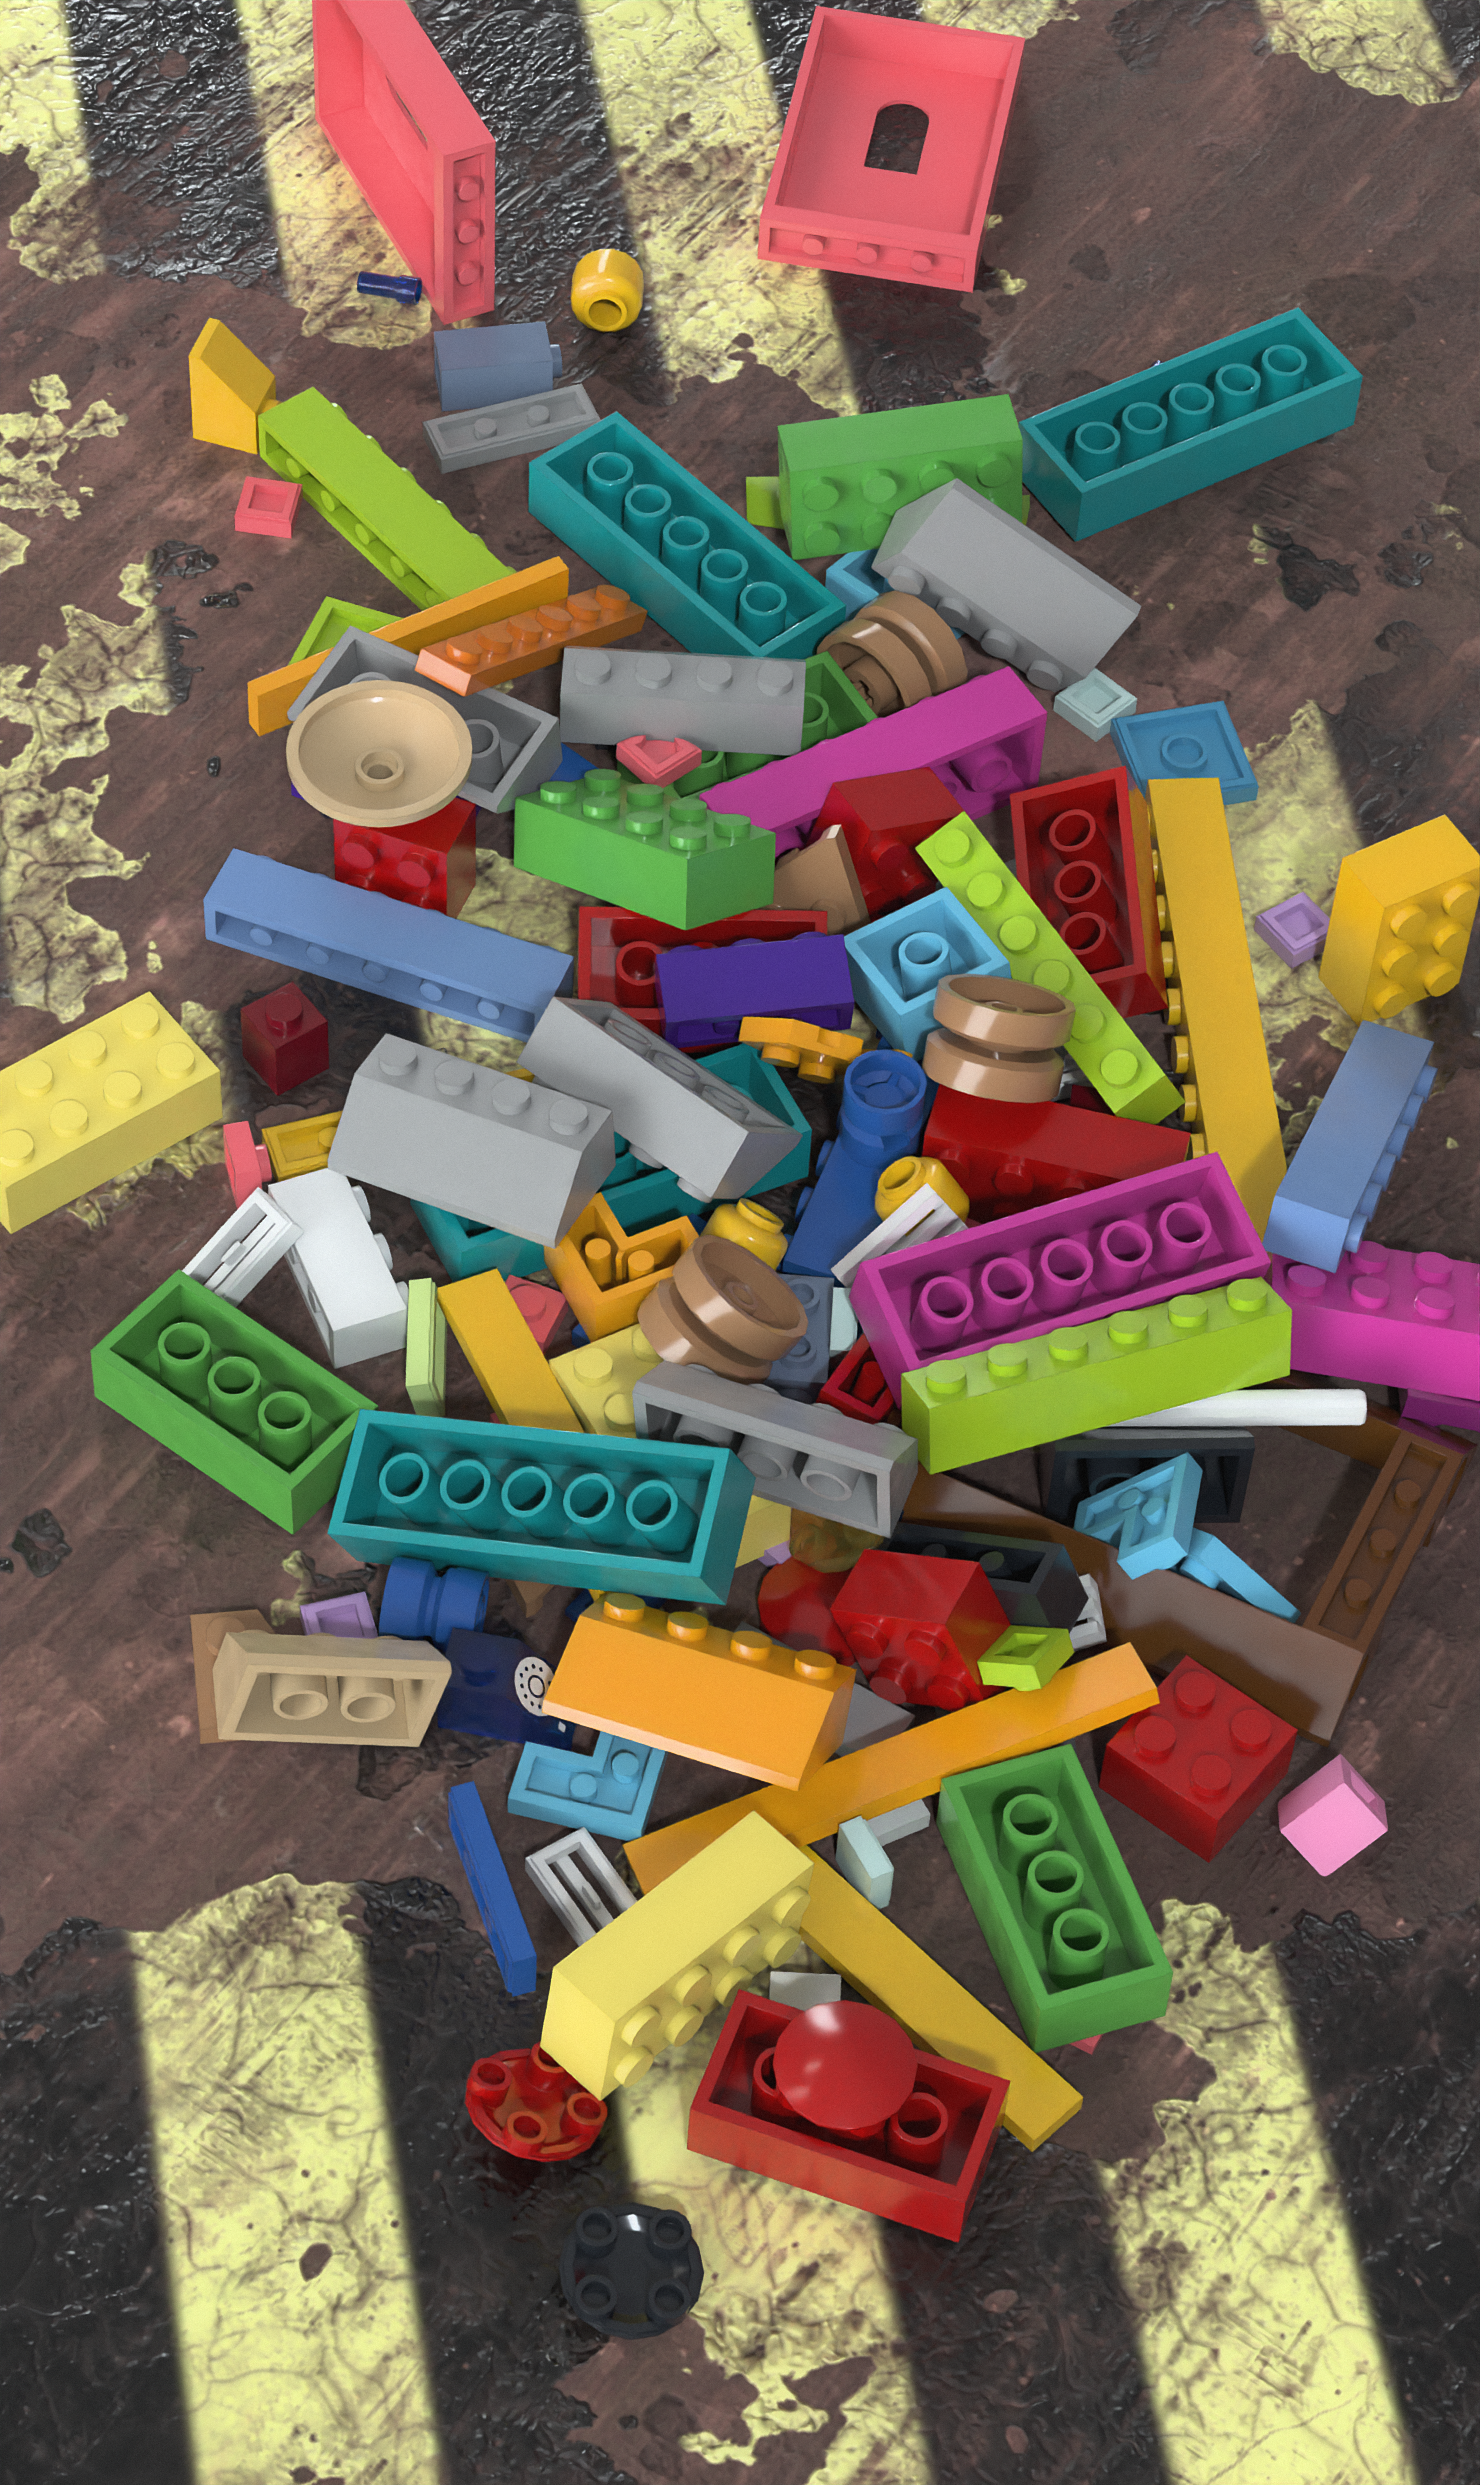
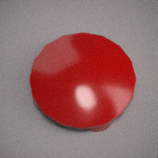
M817 1548L800 1550L782 1564L777 1563L763 1578L757 1598L760 1614V1631L798 1652L802 1650L821 1651L834 1657L837 1664L847 1667L852 1666L857 1660L829 1609L859 1557L836 1549Z
M847 2000L816 2004L794 2017L779 2036L773 2059V2069L776 2078L775 2091L777 2099L782 2106L798 2113L817 2126L849 2131L859 2137L873 2136L880 2132L885 2126L886 2120L898 2113L913 2092L918 2067L912 2041L894 2018L872 2005Z
M541 2041L534 2044L532 2049L499 2051L488 2058L477 2060L472 2066L467 2079L465 2104L473 2124L492 2144L516 2157L540 2162L571 2159L592 2146L607 2117L606 2104L603 2100L599 2101L540 2047Z

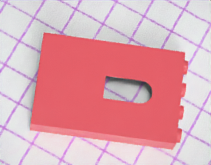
M312 0L316 121L443 325L495 310V139L404 0ZM403 103L405 104V106L407 107V109H408L409 112L411 113L412 117L414 118V120H415L416 123L418 124L419 128L421 129V131H422L423 134L425 135L426 139L424 138V136H423L422 133L420 132L419 128L417 127V125H416L415 122L413 121L412 117L410 116V114L408 113V111H407L406 108L404 107Z
M816 6L760 216L758 259L973 293L1020 86L1025 38ZM895 104L912 105L921 109L929 119L917 175L864 167L877 115L885 107Z

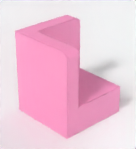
M1341 1754L1278 1802L1280 1832L1322 1876H1328L1388 1831L1385 1801Z

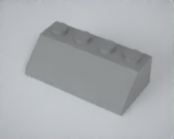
M958 478L896 510L871 566L873 570L888 579V583L893 589L915 596L933 608L947 625L960 628L979 641L987 653L1007 660L1025 672L1029 681L1034 685L1051 690L1054 693L1085 679L1134 621L1141 609V605Z
M351 625L287 711L288 719L294 722L305 707L321 695L338 687L362 681H398L429 690L455 708L465 721L472 740V767L466 784L457 796L497 814L515 809V797L539 791L540 785L550 780L563 761L558 717L492 688L463 697L414 671L419 658L418 655Z
M566 646L564 648L560 694L561 742L617 745V743L630 737L646 735V740L674 742V738L684 739L705 751L793 756L801 752L806 661L803 659Z
M552 997L516 1061L535 1075L532 1083L613 1110L614 1132H617L631 1142L628 1148L629 1152L640 1161L652 1167L662 1168L664 1165L680 1176L677 1185L687 1194L703 1202L710 1203L713 1198L739 1199L790 1153L803 1136L611 1002Z
M386 1033L354 1073L327 1159L328 1169L556 1249L616 1166L613 1110Z
M664 1360L637 1380L632 1391L637 1439L731 1449L756 1477L752 1495L891 1539L918 1473V1439L908 1436L900 1428L887 1423L872 1425L846 1417L836 1408L826 1404L814 1403L808 1405L782 1397L774 1389L762 1384H749L747 1386L718 1377L712 1370L696 1364L682 1366Z

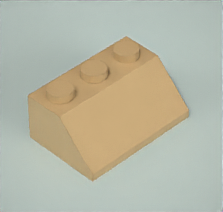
M246 1630L240 1633L226 1632L212 1669L218 1739L419 1747L452 1674L451 1664L428 1641L402 1640L396 1636H380L369 1639L336 1637L329 1633H313L302 1636L269 1634L263 1630Z

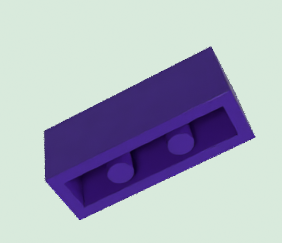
M806 932L795 936L792 940L766 943L760 939L749 938L736 941L729 947L702 949L699 946L685 945L676 947L665 954H656L655 988L662 1035L664 1040L676 1048L737 1042L743 1016L795 1019L830 1031L851 1029L854 996L843 934L827 936L821 932Z

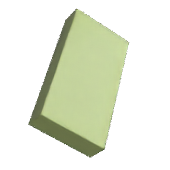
M431 1278L409 1280L406 1389L416 1415L442 1418V1416H445L447 1320L437 1302L438 1289L436 1283Z

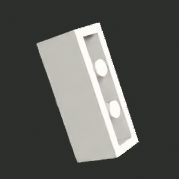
M328 1168L268 1185V1194L277 1202L276 1204L305 1231L286 1251L284 1257L334 1369L407 1347L409 1289L404 1281L395 1283L390 1273V1270L393 1268L390 1249L382 1233L373 1235L368 1225L371 1215L362 1187L360 1185L351 1187L346 1175L329 1170Z

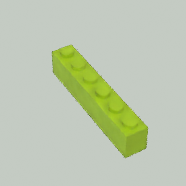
M314 387L258 415L260 457L286 482L302 484L303 498L421 611L517 573L512 567L503 565L488 551L485 543L477 534L469 533L457 522L443 502L434 500L417 484L409 470L404 467L400 468L382 451L380 445L372 436L364 435L349 421L345 412L338 404L330 403Z
M965 811L961 812L915 848L944 888L948 887L1010 962L1011 977L1013 979L1044 987L1063 995L1074 1003L1076 1012L1070 1041L1063 1046L1116 1116L1156 1125L1186 1102Z
M1260 1276L1253 1279L1236 1280L1230 1285L1193 1295H1180L1168 1302L1142 1309L1117 1312L1111 1317L1079 1326L1058 1328L1049 1334L1020 1342L999 1344L989 1350L957 1359L936 1361L927 1367L901 1373L902 1430L908 1436L918 1439V1460L928 1473L932 1475L1289 1376L1292 1309Z

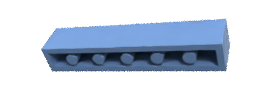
M233 848L203 899L205 935L207 940L526 1043L552 997H573L574 956L561 953L550 946H540L502 934L493 928L480 927L446 916L437 910L423 909L389 898L380 892L354 887L333 880L324 874L310 873L285 865L267 856H257Z
M1366 1020L1362 1021L1275 1194L1262 1242L1265 1251L1336 1273L1346 1250L1353 1253L1358 1252L1367 1223L1372 1222L1382 1191L1386 1192L1396 1161L1400 1162L1409 1134L1414 1132L1423 1103L1427 1104L1438 1072V1068L1428 1065L1434 1042Z

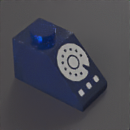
M453 1627L445 1657L450 1661L452 1674L437 1705L438 1728L525 1744L527 1741L571 1752L578 1724L542 1713L543 1701L557 1668L520 1640Z

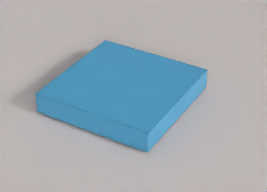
M1224 701L1111 719L1110 735L1122 766L1126 765L1144 799L1148 779L1219 777L1224 805L1257 799L1258 783Z

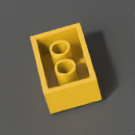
M1445 814L1342 858L1318 978L1358 1027H1360L1363 1020L1372 1022L1379 1018H1391L1400 1013L1406 1006L1431 995L1434 997L1444 995L1455 985L1459 984L1480 897V855Z

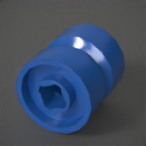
M887 1049L874 1050L856 1057L847 1067L843 1084V1107L840 1117L839 1138L842 1149L852 1160L865 1167L887 1169V1167L901 1158L914 1156L919 1149L927 1081L924 1070L913 1058L898 1051Z
M396 1555L386 1580L380 1613L379 1637L396 1636L402 1640L424 1641L430 1636L435 1649H440L446 1654L474 1658L480 1644L486 1617L490 1589L489 1572L459 1566L457 1569L450 1568L442 1577H439L432 1561Z

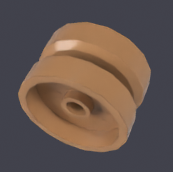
M896 590L879 594L865 605L853 620L845 621L827 635L817 648V654L825 651L829 652L878 718L887 717L916 705L926 697L937 696L966 684L968 670L964 654L950 627L933 608L913 595Z
M966 973L947 975L938 980L933 1005L934 1018L944 1027L928 1034L922 1069L935 1082L978 1097L1022 1103L1050 1101L1059 1094L1064 1070L1063 1058L1053 1049L1070 1041L1076 1012L1074 1003L1063 995L1044 987L1015 979Z
M712 1235L698 1237L691 1243L676 1261L673 1276L659 1281L643 1300L637 1313L642 1332L663 1360L682 1366L688 1364L701 1365L712 1370L718 1377L747 1386L749 1384H763L770 1376L773 1366L772 1361L785 1358L806 1334L809 1323L804 1307L790 1286L769 1265L749 1250L728 1239Z

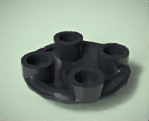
M635 2202L604 2207L595 2206L583 2211L577 2218L575 2228L564 2242L558 2268L563 2295L577 2316L602 2334L627 2340L656 2337L682 2323L699 2300L704 2277L700 2249L691 2236V2224L678 2211L671 2209L662 2210Z

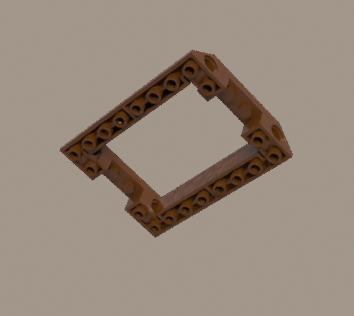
M1290 1369L1289 1376L1238 1390L1343 1388L1302 1371ZM1367 1399L1366 1421L1362 1425L1277 1426L1382 1470L1302 1627L1167 1569H1155L1132 1580L1117 1562L1118 1548L951 1478L949 1475L953 1469L930 1475L919 1460L918 1473L898 1522L1064 1544L1078 1576L1090 1574L1098 1584L1107 1642L1093 1647L1106 1652L1131 1642L1146 1670L1164 1678L1187 1655L1298 1730L1297 1735L1328 1748L1379 1647L1386 1617L1421 1547H1429L1476 1453L1478 1444L1420 1420L1401 1417V1412ZM896 1404L885 1423L894 1425L902 1430V1410L899 1411ZM842 1524L839 1537L865 1549L874 1550L882 1536ZM1087 1618L1076 1621L1074 1627L1088 1623Z

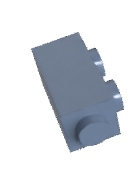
M545 321L434 331V376L441 411L481 408L552 391L553 378L562 377V357L559 344H550Z
M778 1274L790 1286L803 1305L809 1323L806 1334L785 1358L772 1361L773 1366L770 1376L762 1385L774 1389L782 1397L811 1405L816 1403L822 1387L828 1381L834 1278Z

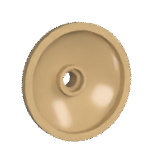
M362 681L338 687L321 695L298 715L287 738V768L291 781L298 793L311 806L323 814L336 820L359 826H399L416 822L438 812L460 793L466 784L472 767V740L469 729L461 715L452 705L435 693L416 685L398 681Z

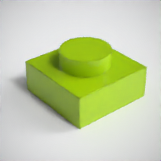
M1010 1625L977 1660V1665L984 1685L1014 1687L1019 1691L1042 1689L1043 1686L1049 1683L1052 1676L1072 1656L1074 1649L1068 1629Z

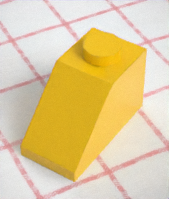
M209 318L189 354L193 438L258 454V415L282 403L276 400L275 375L220 320Z

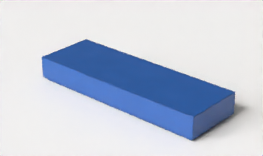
M471 1781L451 1787V1792L448 1793V1825L507 1992L511 1993L512 1997L536 1991L537 1955L475 1783Z

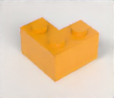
M598 1192L590 1200L556 1249L544 1246V1262L592 1343L639 1324L637 1313L643 1300L660 1280L673 1276L676 1261L699 1235L686 1215L627 1237L602 1193Z

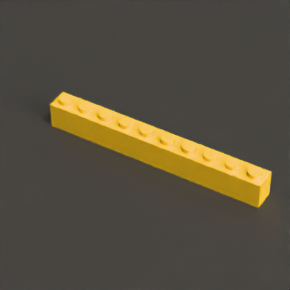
M1219 777L1148 779L1145 801L1147 802L1164 972L1169 989H1166L1168 1008L1163 1009L1165 1024L1167 1026L1175 1025L1177 1035L1173 1036L1171 1041L1172 1069L1174 1073H1183L1185 1084L1180 1085L1179 1088L1180 1095L1186 1101L1179 1107V1113L1182 1122H1191L1192 1134L1190 1135L1187 1161L1218 1152L1261 1242H1263L1274 1197L1287 1172V1165Z

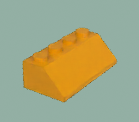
M604 1593L579 1615L546 1693L542 1707V1713L798 1792L843 1744L857 1669L837 1664L834 1657L821 1651L802 1650L797 1652L774 1645L769 1637L758 1632L737 1631L734 1633L711 1626L706 1618L695 1613H668L645 1606L646 1604L643 1599L632 1594Z

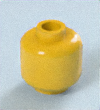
M599 249L586 254L577 263L572 277L571 306L581 323L596 331L617 332L629 327L638 318L643 302L644 279L643 272L637 261L627 253L615 249Z
M909 1156L895 1161L881 1174L878 1180V1190L875 1194L874 1208L884 1222L921 1187L928 1183L965 1223L969 1214L970 1201L941 1161L931 1157L917 1158ZM932 1209L915 1226H913L905 1234V1236L907 1237L909 1234H911L919 1225H921L929 1216H931L935 1212V1210Z
M740 1198L737 1205H719L699 1236L712 1235L728 1239L749 1250L774 1271L788 1248L787 1239L780 1231L784 1225L782 1220L763 1206L745 1198Z

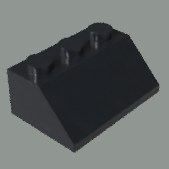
M1245 1426L1101 1427L1040 1444L1037 1461L1043 1517L1062 1525H1074L1079 1502L1188 1452L1203 1470L1194 1523H1239L1255 1452L1254 1437Z

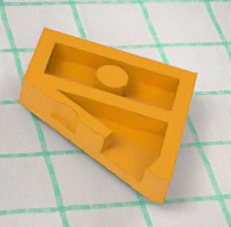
M743 1016L738 1041L762 1051V1061L781 1067H799L798 1077L825 1084L834 1083L836 1075H845L847 1067L856 1057L869 1051H874V1049H862L864 1039L826 1030L799 1020ZM899 1049L892 1050L902 1052L911 1058L913 1056V1054L906 1051H902Z

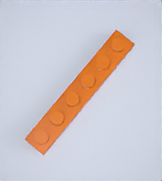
M598 585L595 588L570 595L547 605H541L530 611L422 648L414 671L466 697L562 661L566 646L600 647L640 632L648 610L629 601L630 595L624 590L611 585Z

